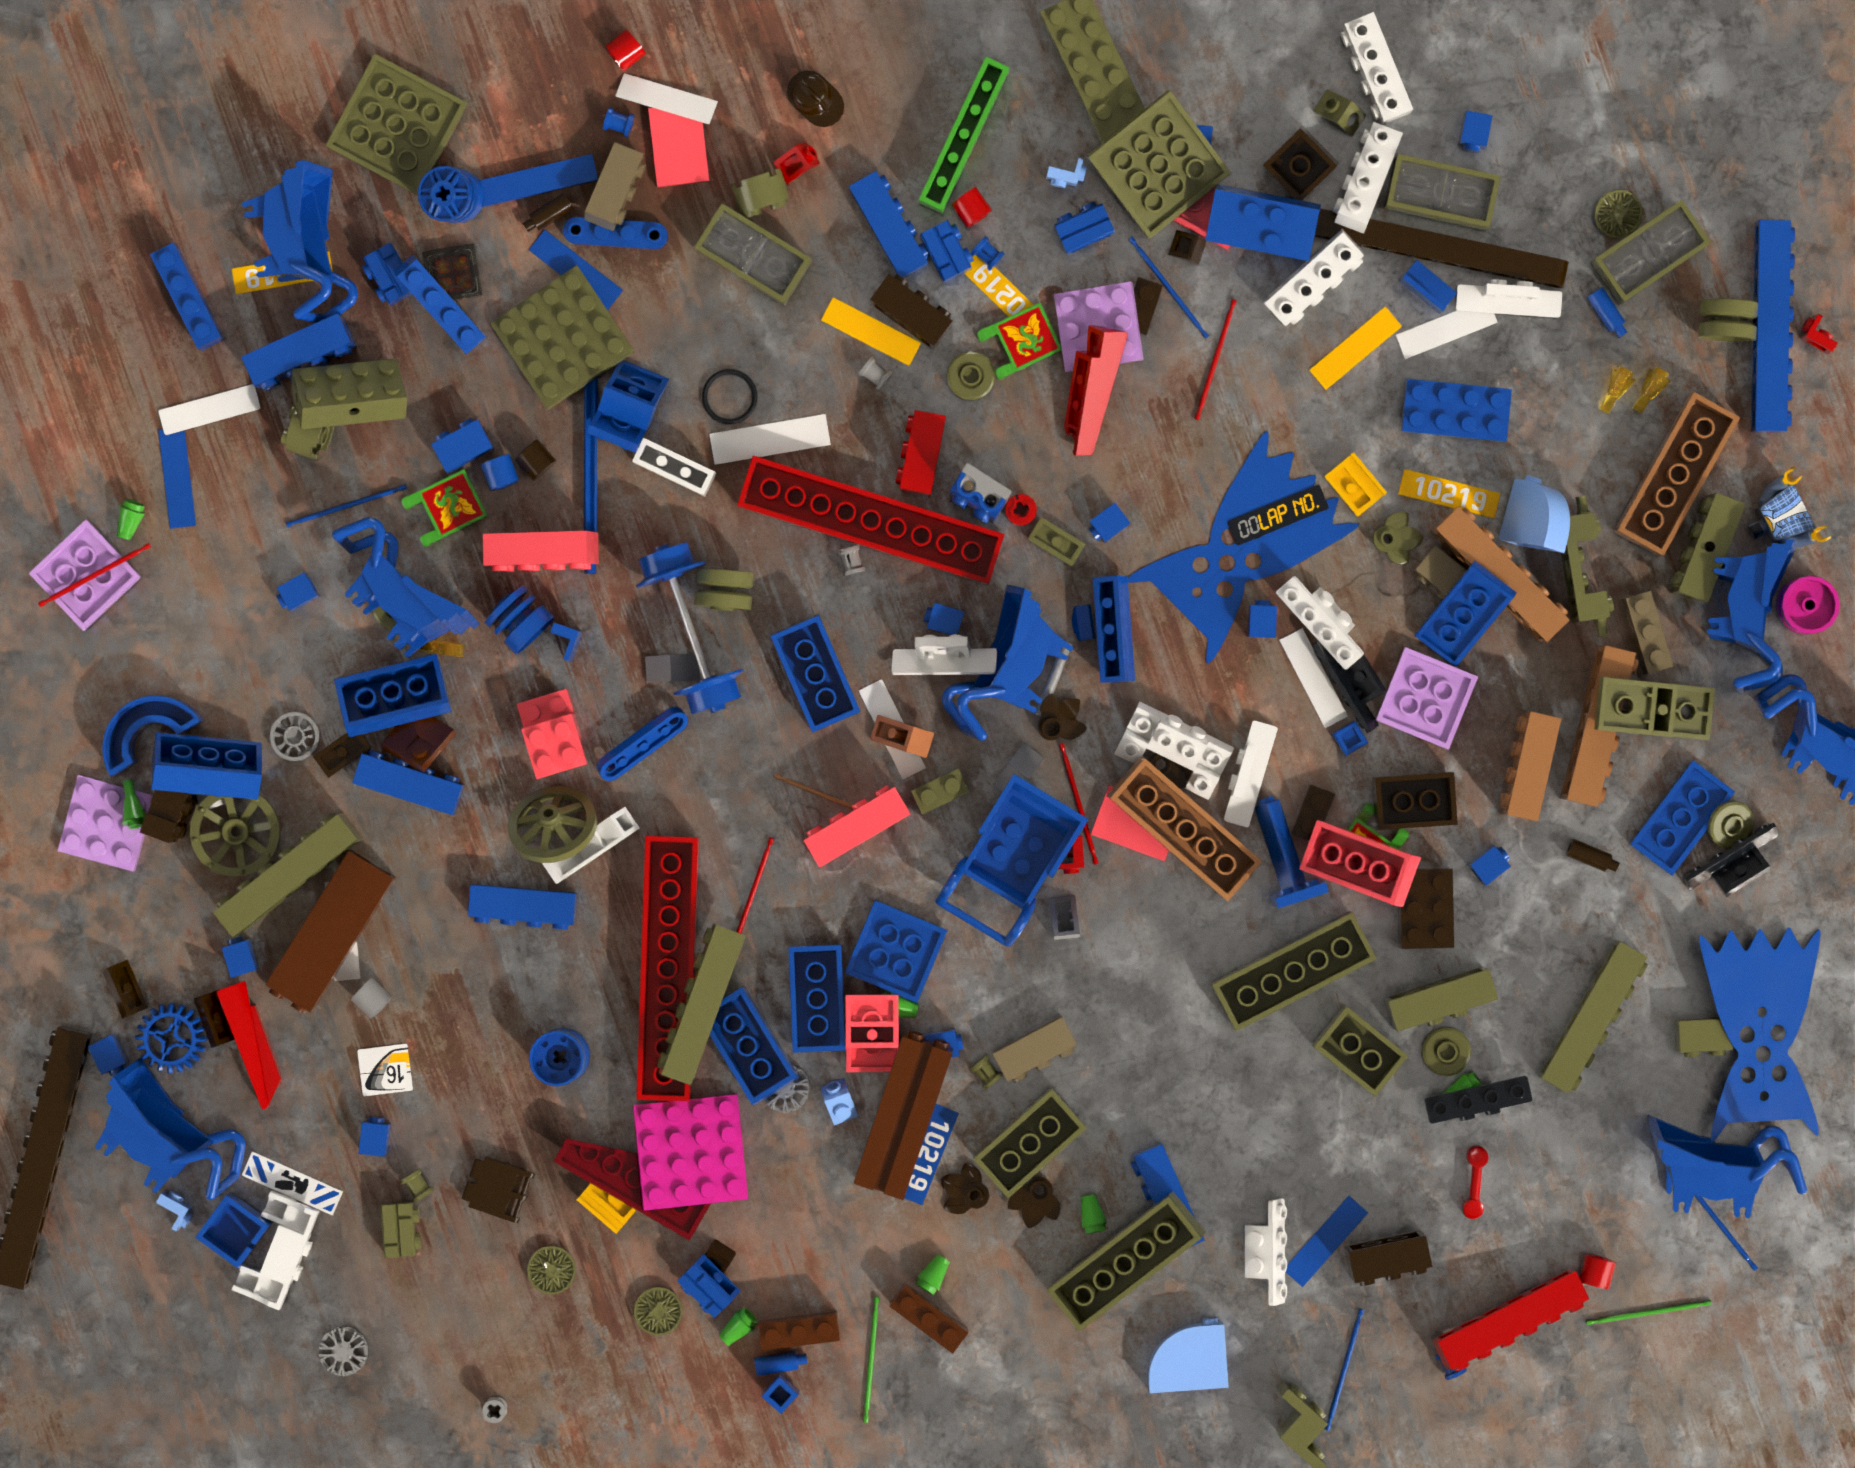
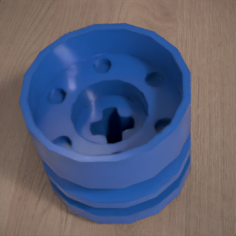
M439 166L428 171L421 179L418 188V201L422 210L430 218L441 222L466 223L474 219L481 211L484 203V188L480 179L470 171L450 166ZM450 190V194L444 198V194Z
M524 585L508 593L492 609L490 616L484 622L489 628L498 621L500 622V625L494 631L496 635L503 633L505 630L510 632L504 643L515 655L529 646L555 619V616L544 605L537 607L533 611L530 609L536 597L532 594L523 601L522 598L529 591Z
M553 1029L536 1039L531 1047L529 1055L531 1070L536 1078L546 1085L556 1087L567 1085L583 1075L589 1066L591 1056L589 1044L583 1035L573 1029ZM564 1050L567 1053L565 1055L566 1060L559 1061L557 1059L559 1057L558 1052Z

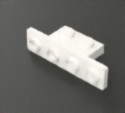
M1492 279L1491 284L1487 283L1485 286L1463 284L1457 286V311L1559 318L1561 316L1562 292L1540 290V287H1533V282L1518 281L1517 285H1507V280Z
M1293 576L1276 591V594L1344 669H1348L1364 655L1362 649L1348 635L1355 624L1352 622L1350 615L1337 606L1329 592L1319 587L1311 594L1296 576Z
M957 634L950 635L949 637L925 635L923 637H915V649L893 650L891 671L893 675L995 674L997 650L995 648L971 649L968 637Z
M1252 721L1244 750L1240 749L1235 763L1239 765L1237 775L1232 774L1228 789L1232 790L1224 815V821L1249 827L1278 730L1277 727Z
M1284 1198L1268 1201V1225H1245V1278L1268 1279L1269 1305L1272 1306L1285 1303L1287 1296V1286L1285 1284V1272L1287 1270V1260L1285 1258V1245L1287 1243L1285 1219L1287 1208Z

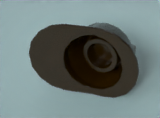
M807 70L793 76L788 83V100L809 122L815 126L828 127L840 120L844 111L843 98L823 76L814 71Z

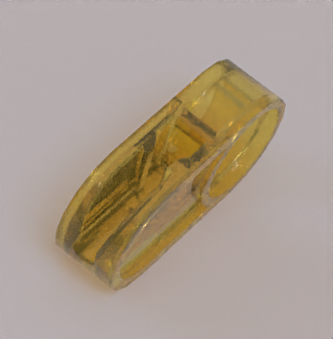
M432 640L427 642L417 652L463 657L465 644Z

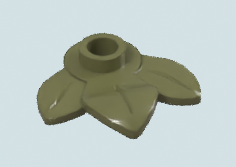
M1397 512L1388 516L1384 526L1376 529L1372 538L1375 548L1380 552H1385L1390 561L1396 564L1409 563L1408 550L1418 547L1423 541V535L1417 529L1408 526L1409 514L1407 512ZM1385 534L1388 535L1390 539L1388 544L1385 543L1383 540Z

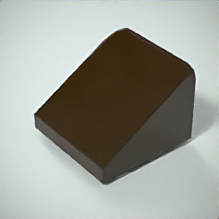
M1176 230L1168 255L1198 265L1206 241L1199 235Z
M714 1240L705 1253V1256L723 1274L736 1255L734 1250L718 1240Z

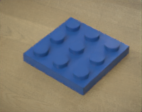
M875 900L845 973L918 1003L948 930Z

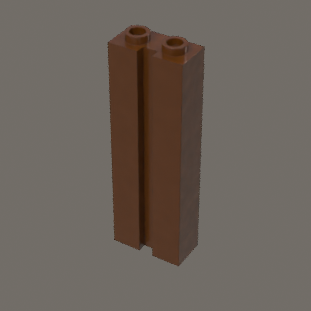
M353 850L348 851L265 984L271 988L269 993L281 1000L284 997L293 1002L291 1006L303 1014L306 1011L313 1012L396 877L372 864Z
M910 1030L909 1033L903 1032L853 1183L871 1190L884 1192L883 1194L904 1200L953 1054V1048L949 1047L950 1043L941 1039H935L934 1042L924 1039V1034Z

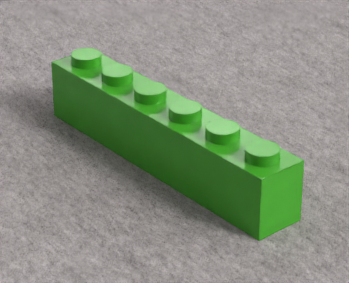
M985 57L922 191L919 204L943 214L1009 74L1010 67Z

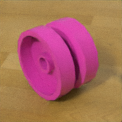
M1807 576L1793 579L1785 584L1777 595L1775 608L1777 617L1785 628L1793 633L1807 635L1822 632L1830 627L1838 616L1840 602L1838 593L1831 583L1820 577ZM1808 600L1811 603L1808 605L1811 608L1810 610L1805 608V602Z

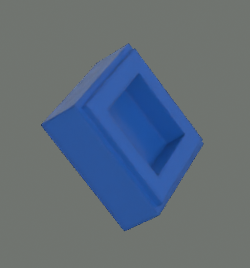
M1355 720L1332 733L1345 756L1368 744Z

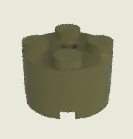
M781 168L775 169L776 175L774 176L769 171L742 180V186L737 187L736 182L731 184L740 214L745 213L746 218L761 214L762 207L770 205L771 210L787 205L786 200L790 196Z
M293 404L289 412L291 422L289 428L285 429L282 434L281 444L286 445V450L319 461L322 456L318 454L321 450H327L334 426L301 430L295 405Z

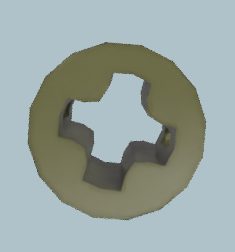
M987 1055L969 1068V1071L974 1072L982 1081V1087L985 1090L1003 1076L1001 1072L998 1073L990 1064Z
M420 1168L400 1181L401 1184L407 1186L414 1198L412 1200L414 1203L434 1190L433 1187L427 1185L421 1176L422 1171Z

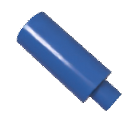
M1603 287L1587 297L1609 332L1614 330L1618 338L1627 333L1622 325L1626 321Z
M796 1351L754 1357L757 1376L799 1370L798 1365L808 1364L806 1353L797 1355Z

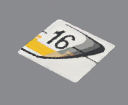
M407 1044L359 1049L357 1051L363 1096L413 1090Z

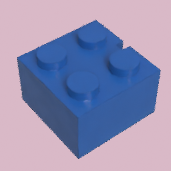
M230 1192L223 1198L195 1238L238 1269L246 1261L273 1222L261 1217V1213Z

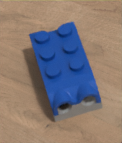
M967 463L951 487L949 495L952 496L951 502L963 510L966 507L971 508L975 511L973 516L987 524L988 521L995 522L1011 497L1012 491Z

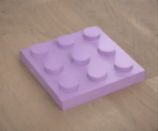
M1133 282L1054 294L1065 372H1073L1076 351L1087 352L1089 325L1121 330L1128 333L1120 364L1144 360Z
M86 519L29 574L51 596L123 556ZM125 561L54 601L85 631L142 576Z
M1404 647L1375 720L1449 750L1478 676Z
M78 775L58 851L134 872L145 834L140 833L141 828L129 829L128 826L122 825L125 798L124 787ZM135 790L145 813H147L153 795Z

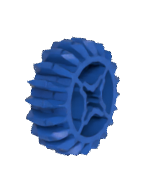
M174 1002L169 1004L168 1011L164 1004H160V1013L155 1008L149 1010L152 1018L147 1015L142 1017L147 1026L142 1024L137 1026V1029L143 1031L144 1034L135 1036L136 1040H143V1044L138 1045L136 1048L137 1050L145 1048L147 1053L141 1056L142 1060L149 1056L152 1058L148 1063L149 1067H153L157 1062L159 1063L157 1067L158 1072H162L165 1065H167L168 1074L174 1072V1066H176L179 1073L183 1072V1063L188 1068L193 1067V1062L190 1058L196 1061L201 1059L196 1050L199 1052L206 1050V1047L199 1045V1042L207 1041V1036L199 1035V1032L205 1031L204 1027L198 1028L196 1025L201 1021L200 1016L194 1020L191 1018L195 1012L193 1009H190L185 1014L186 1007L184 1004H181L177 1011ZM163 1017H174L167 1030L154 1028L155 1024ZM182 1021L190 1029L192 1041L183 1036L181 1032ZM173 1031V1037L179 1042L175 1041L169 1046V1039L164 1034L168 1035ZM151 1035L161 1042V1055L154 1049ZM176 1046L189 1048L182 1058L169 1059Z

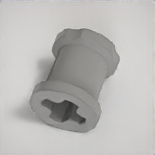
M872 356L858 375L860 377L865 376L876 385L875 389L879 391L893 372L881 367L875 362L876 358Z
M859 545L837 551V554L841 555L845 570L842 572L843 576L866 571L865 567L861 564L858 552L860 550Z
M495 1396L489 1398L482 1409L485 1420L490 1423L502 1421L507 1414L508 1404L506 1400ZM491 1405L494 1407L499 1405L501 1407L499 1414L490 1413Z

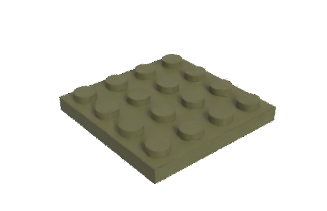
M374 53L325 146L418 196L421 179L428 171L435 168L468 103Z
M1170 90L1163 93L1086 155L1148 239H1151L1231 174L1230 170Z
M578 265L490 323L547 410H550L635 352Z

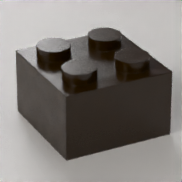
M1302 125L1263 166L1296 200L1302 201L1338 166L1339 162Z

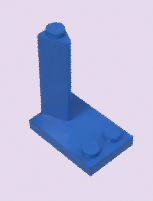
M1273 796L1258 800L1259 806L1255 807V811L1281 888L1278 893L1269 896L1272 906L1279 909L1328 893L1329 890L1325 881L1318 880V878L1306 881L1303 871L1299 869L1301 864L1280 800H1274Z

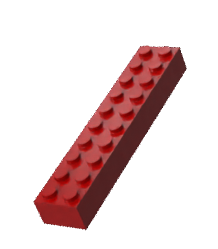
M752 456L737 504L739 508L986 585L990 583L1005 535L757 456Z
M645 836L636 1100L689 1102L691 1099V1085L659 1074L660 1068L657 1067V1063L661 1053H666L669 1045L666 1042L668 1032L671 1027L675 1028L678 1018L675 1017L680 1002H685L687 993L684 992L687 980L689 977L693 978L695 974L693 964L696 958L700 837Z

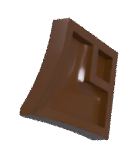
M433 716L394 726L381 746L384 751L424 772L456 734L453 728Z

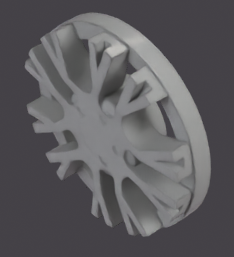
M289 712L280 716L272 725L270 731L271 746L283 759L289 761L304 760L314 753L319 744V729L314 720L306 714ZM294 716H298V726H294ZM287 717L291 723L289 728H285L281 723ZM304 719L311 724L306 729L301 728V723ZM276 728L286 730L284 735L275 732ZM314 729L315 734L306 736L305 731ZM275 737H283L284 743L277 746ZM307 738L315 739L312 748L306 745L305 740ZM286 744L289 745L290 747L286 750V752L282 753L281 750L283 749V747ZM302 744L307 750L306 754H303L302 750L299 747ZM293 747L297 748L298 757L290 756Z
M793 1065L795 1070L804 1080L798 1083L792 1082L777 1091V1097L769 1101L768 1098L764 1100L771 1109L777 1112L789 1113L796 1111L808 1099L810 1092L808 1077L803 1070ZM805 1085V1090H796V1086ZM795 1093L803 1095L799 1103L793 1098ZM779 1098L784 1100L783 1108L775 1106ZM788 1098L791 1099L793 1105L791 1108H789L786 1100Z
M348 1326L331 1329L324 1335L319 1345V1358L322 1365L327 1371L338 1376H348L356 1373L362 1368L368 1357L366 1339L358 1330ZM338 1331H339L340 1338H341V1341H339V1342H338V1340H337V1338H336V1335H335V1332H338ZM345 1331L353 1333L350 1341L344 1339ZM328 1337L334 1341V1346L325 1344ZM359 1338L361 1342L353 1346L352 1342ZM363 1347V1356L354 1353L355 1348ZM323 1349H332V1353L323 1354ZM352 1356L360 1361L359 1365L351 1360ZM328 1357H334L335 1359L331 1366L325 1360ZM337 1361L342 1362L339 1370L335 1369ZM349 1362L353 1369L345 1371L344 1363Z

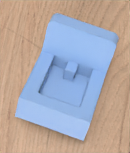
M1078 158L1075 173L1049 166L1046 180L1051 181L1050 185L1059 188H1066V185L1077 187L1078 181H1084L1087 166L1082 165V158Z
M845 1079L831 1081L820 1088L834 1125L859 1116Z
M170 1190L169 1193L164 1191L160 1194L156 1203L179 1215L172 1230L178 1231L181 1227L186 1228L193 1214L189 1213L193 1206L184 1202V1197L173 1190Z

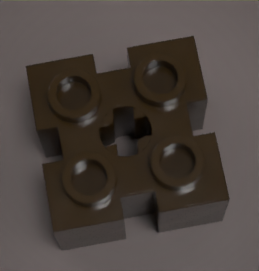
M155 790L140 833L167 843H176L179 838L183 839L188 828V824L184 822L188 814H193L197 804V800L194 799L195 794Z

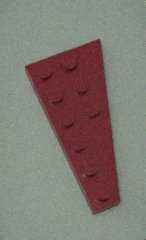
M566 1139L553 1160L557 1165L688 1241L691 1240L711 1205L710 1203L643 1211L637 1153Z

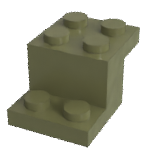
M1284 1382L1278 1388L1281 1397L1294 1407L1295 1410L1276 1431L1279 1437L1313 1468H1325L1327 1466L1323 1460L1325 1455L1313 1441L1328 1425L1324 1418L1326 1414L1313 1400L1309 1404L1305 1400L1307 1398L1304 1395L1305 1393L1294 1383L1289 1386Z

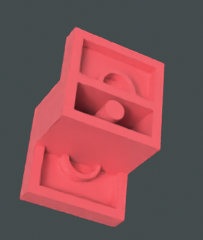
M568 689L516 704L523 724L521 730L536 779L588 764Z
M847 994L846 1072H890L899 1048V994Z

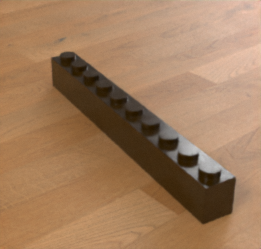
M59 1026L56 1031L53 1030L49 1040V1045L52 1046L50 1056L45 1057L42 1068L46 1072L44 1081L39 1082L36 1096L39 1097L38 1105L33 1107L29 1121L33 1122L31 1132H27L24 1138L23 1147L26 1148L24 1158L21 1157L18 1162L17 1173H20L18 1184L14 1183L11 1190L12 1207L7 1209L4 1217V1224H7L5 1234L0 1235V1285L24 1290L29 1286L88 1053V1046L92 1037L90 1032Z

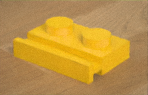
M1354 452L1324 476L1356 517L1360 516L1387 493Z
M589 1184L576 1200L615 1234L636 1212L635 1209L592 1184Z

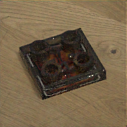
M474 243L422 252L424 267L454 301L483 296Z

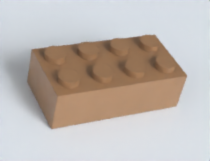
M1531 711L1524 712L1522 716H1518L1515 731H1518L1519 735L1517 741L1512 742L1510 757H1513L1512 766L1506 768L1504 776L1507 788L1505 793L1501 792L1498 802V808H1502L1501 814L1538 822L1562 718Z

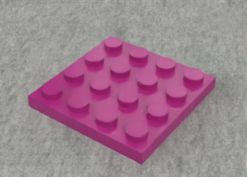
M738 1094L690 1099L689 1102L669 1101L632 1106L643 1211L748 1199Z

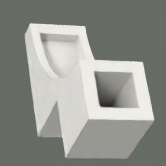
M624 807L597 825L592 840L578 854L563 861L542 864L557 884L640 828L627 808Z

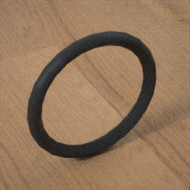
M735 369L718 371L704 385L702 392L703 406L707 414L719 423H740L746 420L756 407V386L749 376ZM720 376H739L751 388V405L738 418H721L711 410L708 404L709 387Z

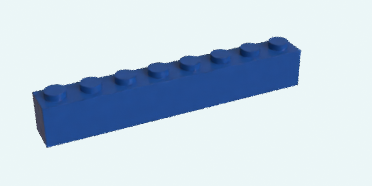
M1759 220L1755 222L1753 302L1758 303V317L1753 319V324L1757 327L1756 340L1753 341L1751 432L1783 433L1787 431V427H1790L1792 423V413L1788 411V401L1792 399V385H1788V374H1792L1793 361L1789 358V348L1793 346V333L1789 332V322H1792L1794 317L1793 306H1790V296H1793L1794 280H1790V269H1794L1795 256L1791 253V243L1795 241V228L1791 227V220Z

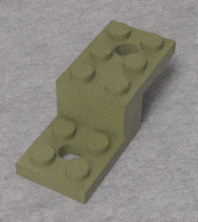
M1600 677L1594 729L1710 740L1715 688ZM1626 698L1629 702V709L1627 712L1621 713L1618 704L1622 699ZM1688 704L1691 708V715L1684 719L1681 716V708Z

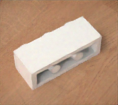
M645 438L642 439L632 460L634 464L704 497L716 475L715 471Z

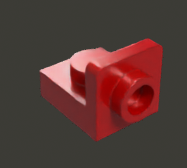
M807 142L794 146L773 162L777 169L781 168L787 184L792 183L809 169L820 164L815 149L808 145Z
M1817 314L1813 318L1808 317L1801 328V331L1804 333L1800 339L1827 355L1832 353L1838 342L1832 340L1834 336L1823 329L1816 330L1823 316Z
M1078 836L1068 852V858H1073V862L1061 863L1058 868L1063 869L1064 874L1079 873V868H1084L1082 836Z

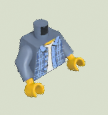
M1795 466L1790 467L1784 475L1767 484L1758 499L1759 507L1755 509L1759 520L1747 525L1753 539H1757L1767 533L1771 542L1777 541L1779 544H1785L1786 539L1795 540L1796 547L1799 548L1813 544L1816 541L1825 542L1831 538V536L1826 538L1821 536V529L1828 526L1822 525L1816 528L1794 485L1802 478V475L1796 479L1790 475V472L1796 468Z

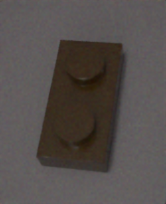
M1138 277L1134 287V296L1140 334L1146 336L1163 285Z
M345 733L313 756V758L326 776L330 778L361 756V753H365L372 747L363 734L349 737L348 733Z
M1309 785L1291 833L1310 840L1316 821L1325 822L1335 794Z
M128 960L102 970L122 1019L148 1008Z
M213 991L194 998L211 1048L235 1040L217 992Z

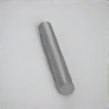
M1062 647L1060 650L1061 653L1069 655L1070 651L1065 647ZM1056 657L1040 697L1042 701L1048 695L1054 693L1066 660ZM1038 703L1037 711L1034 714L1042 717L1040 712L1041 703Z

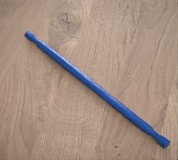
M1133 236L1128 240L1136 247L1137 252L1196 328L1201 331L1205 339L1209 337L1208 333L1203 330L1201 324L1143 249L1138 246Z
M406 484L401 485L398 488H392L307 515L298 520L286 522V525L290 527L294 524L303 523L375 500L400 490L403 491L407 489Z
M1694 1194L1742 1257L1748 1261L1754 1271L1757 1270L1758 1267L1750 1260L1748 1254L1701 1196Z
M1363 1309L1358 1311V1318L1354 1325L1328 1416V1425L1325 1427L1327 1431H1330L1331 1422L1334 1418L1361 1324L1360 1320L1364 1313Z

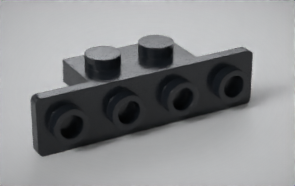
M1319 640L1314 642L1313 647L1316 657L1325 664L1330 680L1337 684L1342 692L1343 701L1355 713L1356 722L1367 733L1371 732L1379 724L1366 703L1387 690L1365 654L1348 669H1344Z
M1771 823L1768 826L1763 825L1759 827L1751 837L1746 840H1738L1730 850L1725 853H1718L1706 865L1690 870L1685 877L1687 888L1692 890L1708 879L1713 878L1723 894L1728 897L1770 871V865L1758 848L1778 836L1776 825Z
M1520 1076L1426 1097L1424 1102L1428 1120L1433 1124L1459 1118L1460 1121L1475 1118V1114L1485 1112V1115L1497 1114L1501 1112V1108L1531 1102L1532 1095L1528 1077Z

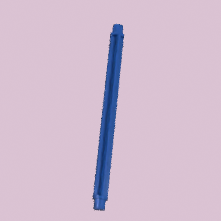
M597 378L584 386V531L597 532V437L587 433L597 412ZM592 564L590 570H584V574H596V564Z

